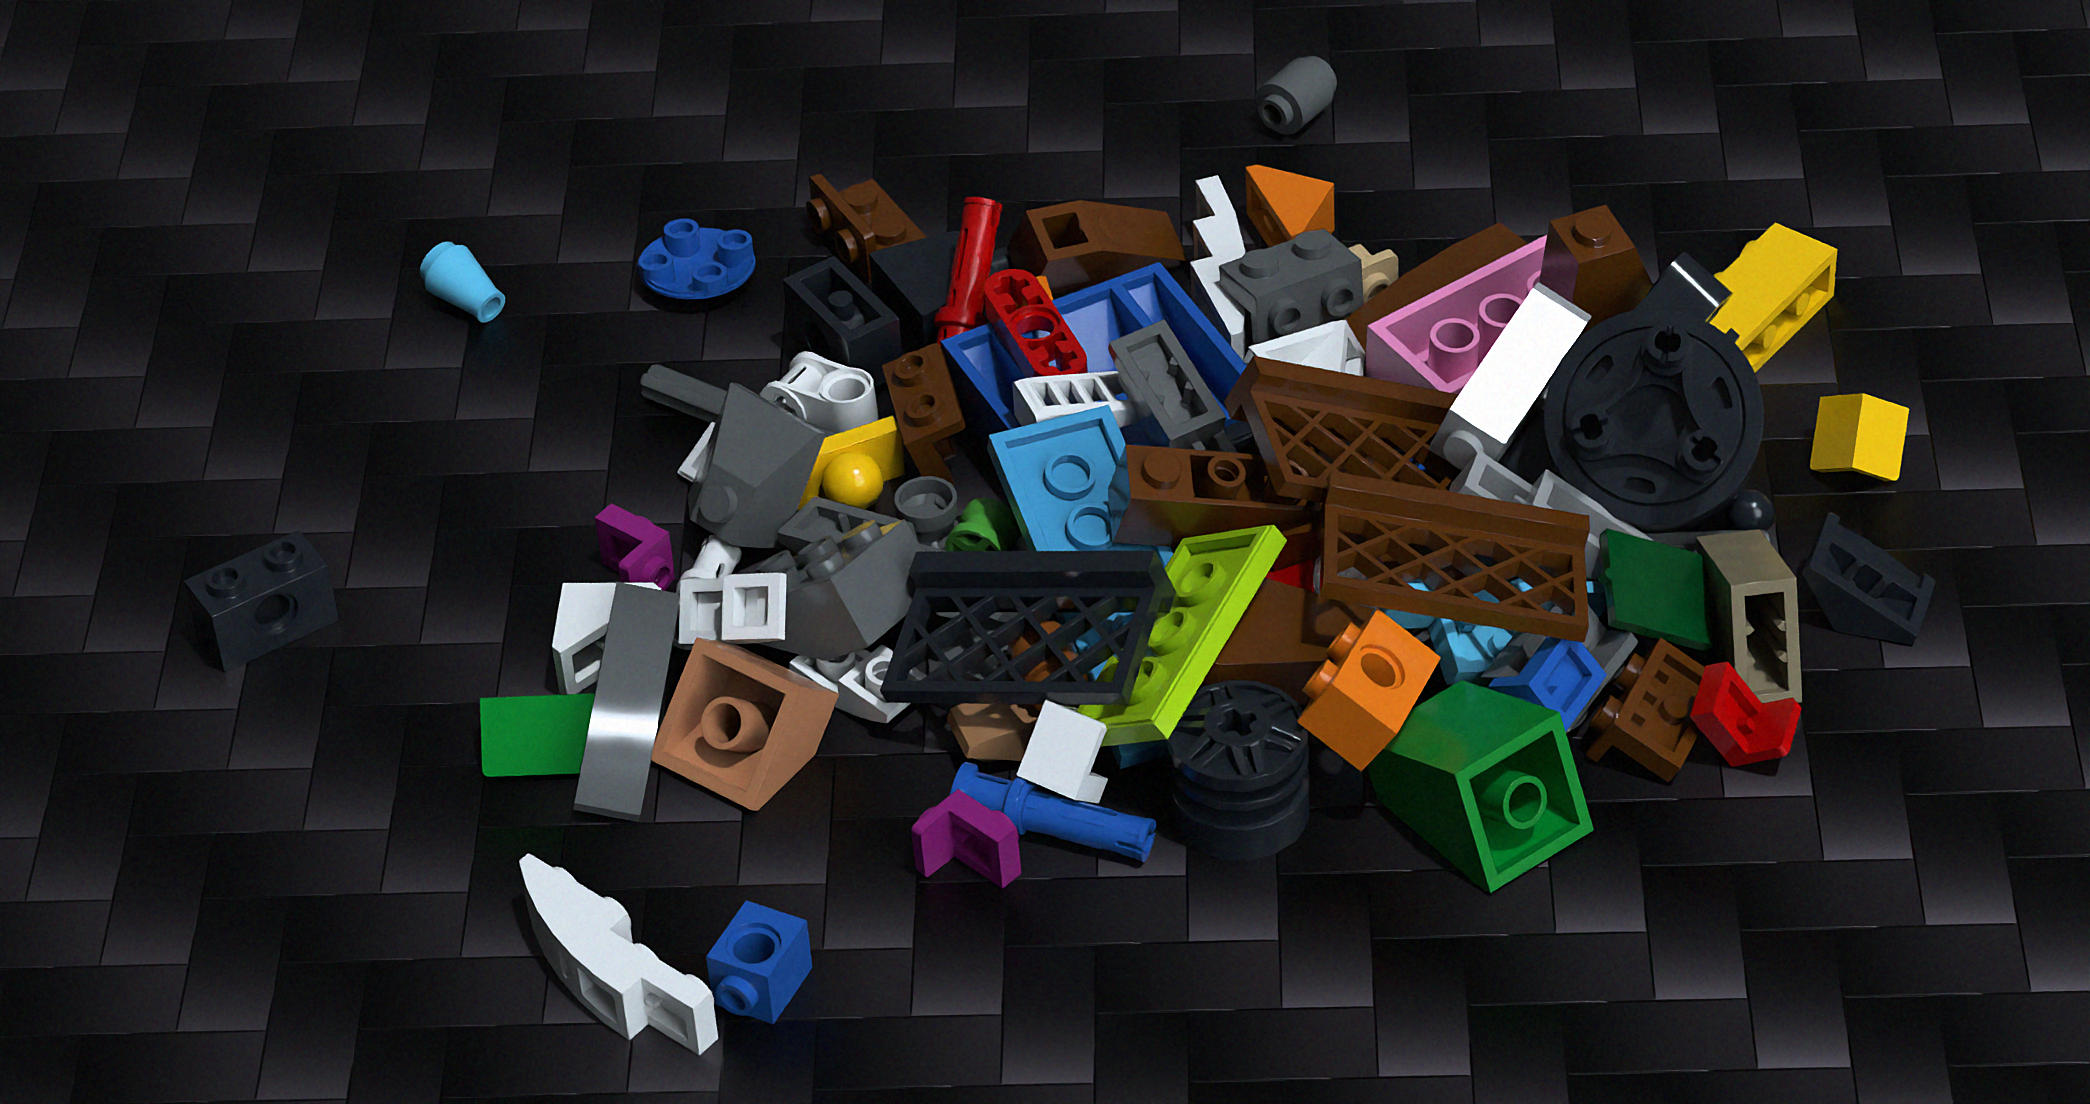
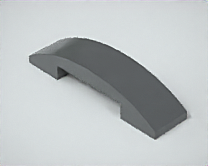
M616 582L573 810L639 822L680 600V594Z

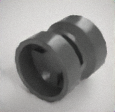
M925 476L908 480L895 493L896 518L900 520L905 519V521L913 523L918 543L946 551L945 542L953 527L959 524L956 520L958 515L957 491L951 483L938 477Z

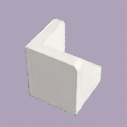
M1045 700L1017 776L1071 799L1099 804L1108 778L1091 772V769L1104 738L1106 725L1076 712L1077 708L1073 706L1059 705Z

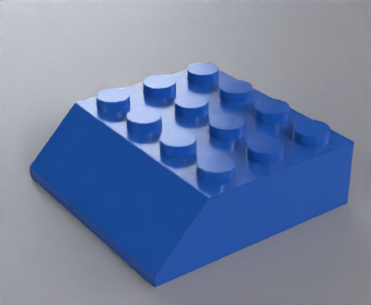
M1160 262L1052 300L1087 355L1088 373L1117 371L1108 350L1109 342L1165 319L1226 416L1224 427L1237 422V420L1230 419L1224 400L1247 365ZM991 323L940 341L941 349L971 431L986 451L990 434L1022 427L1014 414L1012 383L1026 378ZM1034 330L1025 332L1021 336L1029 339L1046 337L1051 333ZM1055 359L1049 362V366L1056 367ZM1125 393L1115 395L1117 400H1128ZM1140 422L1119 428L1127 445L1152 446Z

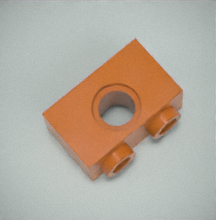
M1378 608L1360 628L1349 622L1330 644L1326 654L1334 661L1332 663L1328 659L1325 660L1303 688V692L1311 699L1297 720L1301 726L1360 771L1397 735L1441 659L1439 655Z

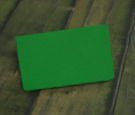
M595 693L480 698L483 774L487 777L580 773Z

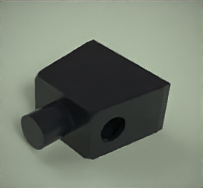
M951 231L869 253L872 292L899 317L900 332L916 351L936 343L938 327L933 324L934 316L939 311V308L945 307L960 231ZM1007 246L994 251L989 277L1002 270L1015 269L1006 250ZM984 297V307H983V312H982V314L986 316L985 297Z

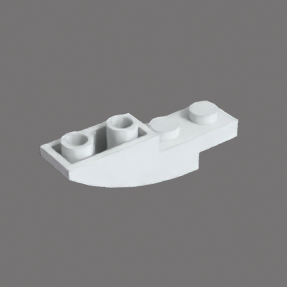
M529 853L519 860L527 908L536 938L545 957L560 980L585 1007L629 1041L648 1024L698 1055H701L718 1039L712 992L696 976L691 974L683 975L660 961L645 945L633 944L631 920L621 904L610 897L602 898L577 883L574 877L561 867L553 868Z

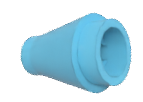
M443 242L430 250L423 259L420 266V277L425 281V288L429 293L472 314L480 322L491 321L503 309L505 304L504 294L494 286L466 246L455 245L452 242Z

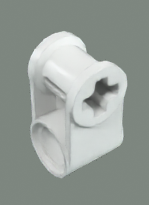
M804 351L798 353L790 362L789 372L780 381L768 383L760 393L761 397L799 419L837 434L879 420L874 381L871 375L862 369L847 367L824 359L813 352Z

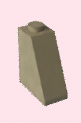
M1760 529L1696 537L1697 553L1704 556L1708 595L1714 599V604L1710 607L1713 642L1720 663L1728 661L1761 703L1791 697L1797 703H1801L1802 686L1796 576Z

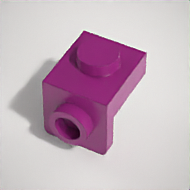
M612 503L595 517L601 563L619 572L621 583H654L661 590L665 591L670 583L675 580L669 532L654 525L647 518L636 516Z
M959 789L936 807L927 809L911 829L916 870L926 877H929L953 857H956L1002 889L1021 874L1017 827L1004 813L998 810L991 811Z

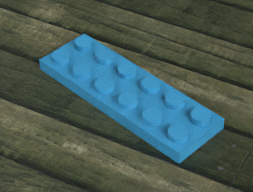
M1109 404L990 434L987 451L1029 551L1155 550L1165 568L1173 555L1171 547L1112 542L1108 487L1126 443ZM1055 613L1058 622L1062 625L1079 614ZM1114 613L1100 624L1110 635L1131 621L1135 613ZM1090 629L1073 642L1080 655L1101 640ZM1108 659L1087 673L1088 682H1095ZM1167 739L1110 746L1119 769L1167 757L1169 754Z

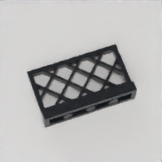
M1155 550L916 552L909 574L917 587L880 692L887 703L1044 704L1045 700L1059 705H1128L1157 613H1170L1176 590ZM931 612H960L959 615L929 634L925 630ZM995 612L1020 613L990 634L980 624ZM1054 613H1079L1049 635L1040 625V622ZM1114 613H1135L1131 621L1110 635L1100 624ZM1032 628L1040 638V641L1009 661L1000 649ZM970 629H973L981 640L949 661L941 649ZM1092 629L1101 641L1069 661L1061 649ZM933 654L942 665L922 680H907L910 670ZM991 655L1001 665L999 669L981 681H965L962 677L963 674ZM1052 655L1062 666L1042 681H1025L1022 678V675ZM1113 655L1119 663L1113 682H1086L1082 677Z

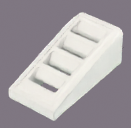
M1118 371L1031 377L1012 383L1014 414L1021 426L1108 404L1119 428L1140 422ZM1125 393L1128 400H1117L1115 395Z

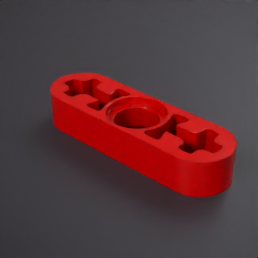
M1006 269L994 273L986 280L984 284L986 316L1026 378L1088 373L1087 355L1033 274L1020 269ZM1016 303H1023V307L1016 310ZM1034 330L1051 333L1046 337L1029 339L1021 336L1025 332ZM1055 359L1056 367L1049 366V362Z

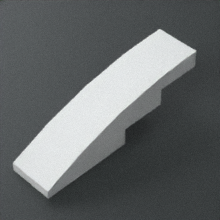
M1216 175L1196 180L1197 220L1193 221L1194 261L1190 262L1191 299L1239 357L1244 360L1249 342L1248 310L1220 286L1219 265L1241 258L1246 253L1236 213L1219 176Z

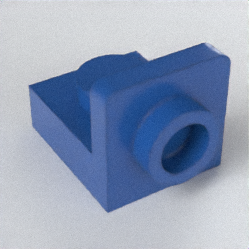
M1547 636L1518 676L1494 678L1487 688L1560 712L1566 732L1607 674L1582 642Z

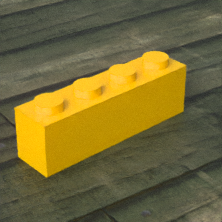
M1774 223L1756 241L1748 242L1740 256L1724 272H1718L1714 275L1716 279L1733 292V295L1710 324L1725 334L1732 328L1740 335L1735 344L1746 356L1755 373L1834 296L1837 249L1778 223Z

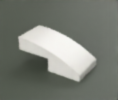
M787 574L723 575V578L681 579L679 644L693 646L696 637L731 644L785 640Z

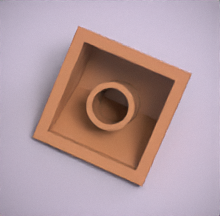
M696 637L655 739L651 760L750 810L758 811L816 754L840 694L739 645Z

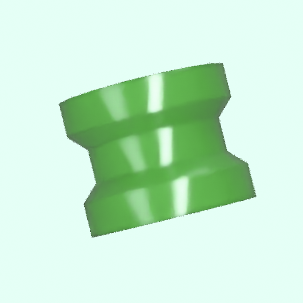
M976 498L965 507L960 517V524L953 527L945 542L946 551H1011L1015 548L1017 540L1021 537L1022 533L1009 506L991 498Z

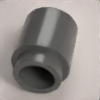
M1316 56L1292 60L1258 89L1255 96V104L1261 120L1266 126L1280 134L1291 135L1298 132L1331 103L1337 87L1335 73L1324 60Z

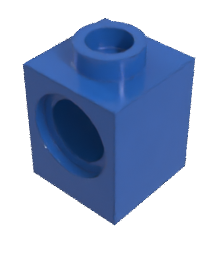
M745 901L706 956L714 1004L725 1008L733 1014L747 1015L774 1024L813 968L807 920Z

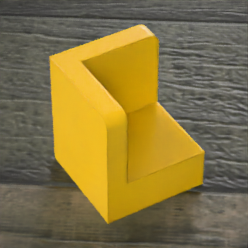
M1864 393L1820 397L1810 468L1822 473L1855 471L1883 481H1896L1900 474L1909 408Z

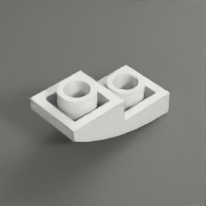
M883 644L872 653L863 648L825 661L799 654L789 662V670L839 693L840 695L835 707L857 717L888 723L911 704L887 703L880 692L893 655V651ZM914 667L910 670L907 680H922L927 675Z

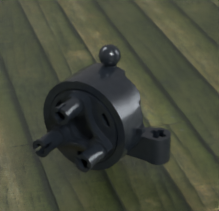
M1686 252L1680 254L1661 274L1648 294L1633 311L1621 313L1600 322L1571 345L1560 360L1551 378L1544 410L1522 435L1511 444L1498 463L1531 485L1547 469L1600 504L1614 518L1629 523L1641 532L1684 531L1708 522L1722 511L1724 512L1726 525L1730 530L1760 529L1768 532L1775 518L1773 502L1766 494L1759 490L1744 488L1756 464L1762 440L1764 406L1761 389L1748 359L1735 344L1740 335L1732 328L1725 334L1710 324L1732 297L1733 292Z

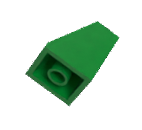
M1463 680L1411 709L1397 735L1367 765L1376 798L1477 886L1489 893L1594 830L1560 712Z

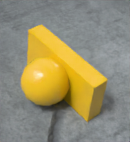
M892 415L825 437L797 511L814 496L866 510L877 502L885 481L905 475L902 434L894 416Z

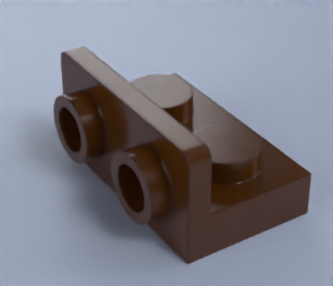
M819 173L809 177L811 200L806 202V212L810 224L818 234L824 233L835 245L843 263L846 265L852 264L868 283H871L869 253L927 238L874 179L852 185L845 190L837 192L822 174Z
M933 343L917 351L906 353L902 357L882 365L904 444L922 477L933 476L942 478L954 485L947 461L956 457V451L950 435L962 431L966 424L944 353L938 343Z
M1661 637L1643 658L1633 652L1625 661L1622 672L1612 682V685L1620 690L1618 696L1615 698L1609 695L1588 725V728L1594 731L1596 736L1585 756L1597 763L1606 751L1614 745L1669 782L1681 769L1700 733L1695 722L1690 718V714L1705 667Z

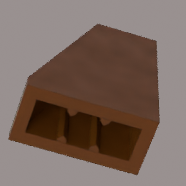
M1601 205L1549 221L1539 283L1592 316L1583 334L1608 318L1633 311L1648 294L1653 283L1636 247L1607 205Z
M1264 578L1202 681L1200 688L1227 680L1259 681L1282 689L1300 705H1307L1311 698L1303 692V688L1325 660L1328 659L1333 663L1334 660L1326 654L1330 644L1349 622L1360 628L1375 609L1350 602L1321 598L1320 593Z

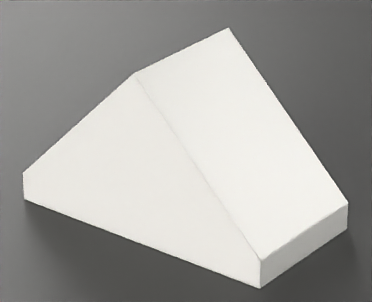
M616 583L562 584L552 643L559 693L562 695L577 694L598 680ZM627 583L661 590L654 583Z

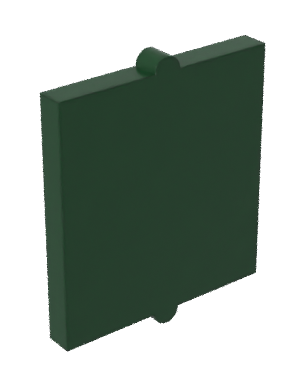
M1606 528L1600 534L1603 572L1599 575L1598 579L1605 586L1609 626L1656 639L1661 637L1667 642L1705 652L1711 649L1714 643L1710 607L1714 604V599L1708 595L1704 556L1699 553Z

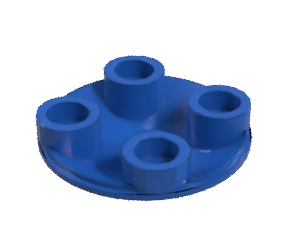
M676 219L664 226V236L652 242L642 252L637 263L638 275L649 289L667 297L694 300L719 296L738 288L752 275L756 265L752 237L743 230L724 231L714 228H699L698 223L694 220Z

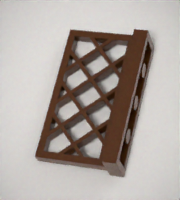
M1253 356L1224 400L1230 419L1249 423L1275 492L1279 496L1322 503L1330 471L1340 472L1339 470L1342 467L1353 475L1393 482L1398 477L1406 484L1448 491L1447 489L1451 486V483L1461 472L1460 469L1428 449L1449 409L1460 394ZM1285 429L1296 431L1297 434L1293 436ZM1340 439H1342V440H1348V441L1352 442V444H1351L1350 446H1348V445H1346L1344 442H1342ZM1308 440L1333 459L1334 462L1332 464L1328 463L1303 444V442ZM1361 449L1389 471L1386 474L1357 452ZM1394 449L1403 450L1406 454L1402 456ZM1287 458L1305 469L1313 477L1293 474ZM1415 459L1443 481L1439 484L1411 463V461Z
M1330 471L1317 522V539H1321L1320 597L1584 643L1589 628L1585 546L1590 532L1589 515ZM1388 554L1401 566L1390 570L1375 558ZM1452 565L1467 577L1455 581L1440 569ZM1354 567L1368 579L1360 580L1337 576V573ZM1517 576L1531 586L1532 589L1520 592L1506 580ZM1419 578L1434 589V591L1418 590L1408 583ZM1486 590L1500 602L1482 601L1474 594ZM1551 601L1568 615L1547 612L1539 605Z

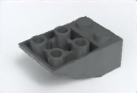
M905 519L880 528L875 520H871L846 533L841 538L842 541L835 543L833 537L828 535L804 547L798 552V556L792 557L789 550H785L761 562L755 568L757 573L787 574L785 640L756 644L825 661L869 647L904 618L908 613L917 587L909 574V570L915 553L923 552Z

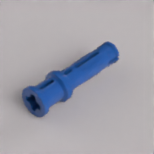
M964 762L959 768L950 793L951 795L959 789L991 811L998 810L1004 813L1017 827L1018 834L1021 835L1027 830L1039 832L1093 848L1119 853L1120 855L1143 862L1147 860L1155 839V833L1149 832H1154L1156 829V820L1132 816L1112 809L1039 791L1035 783L1018 776L1014 781L984 774L979 772L978 765Z

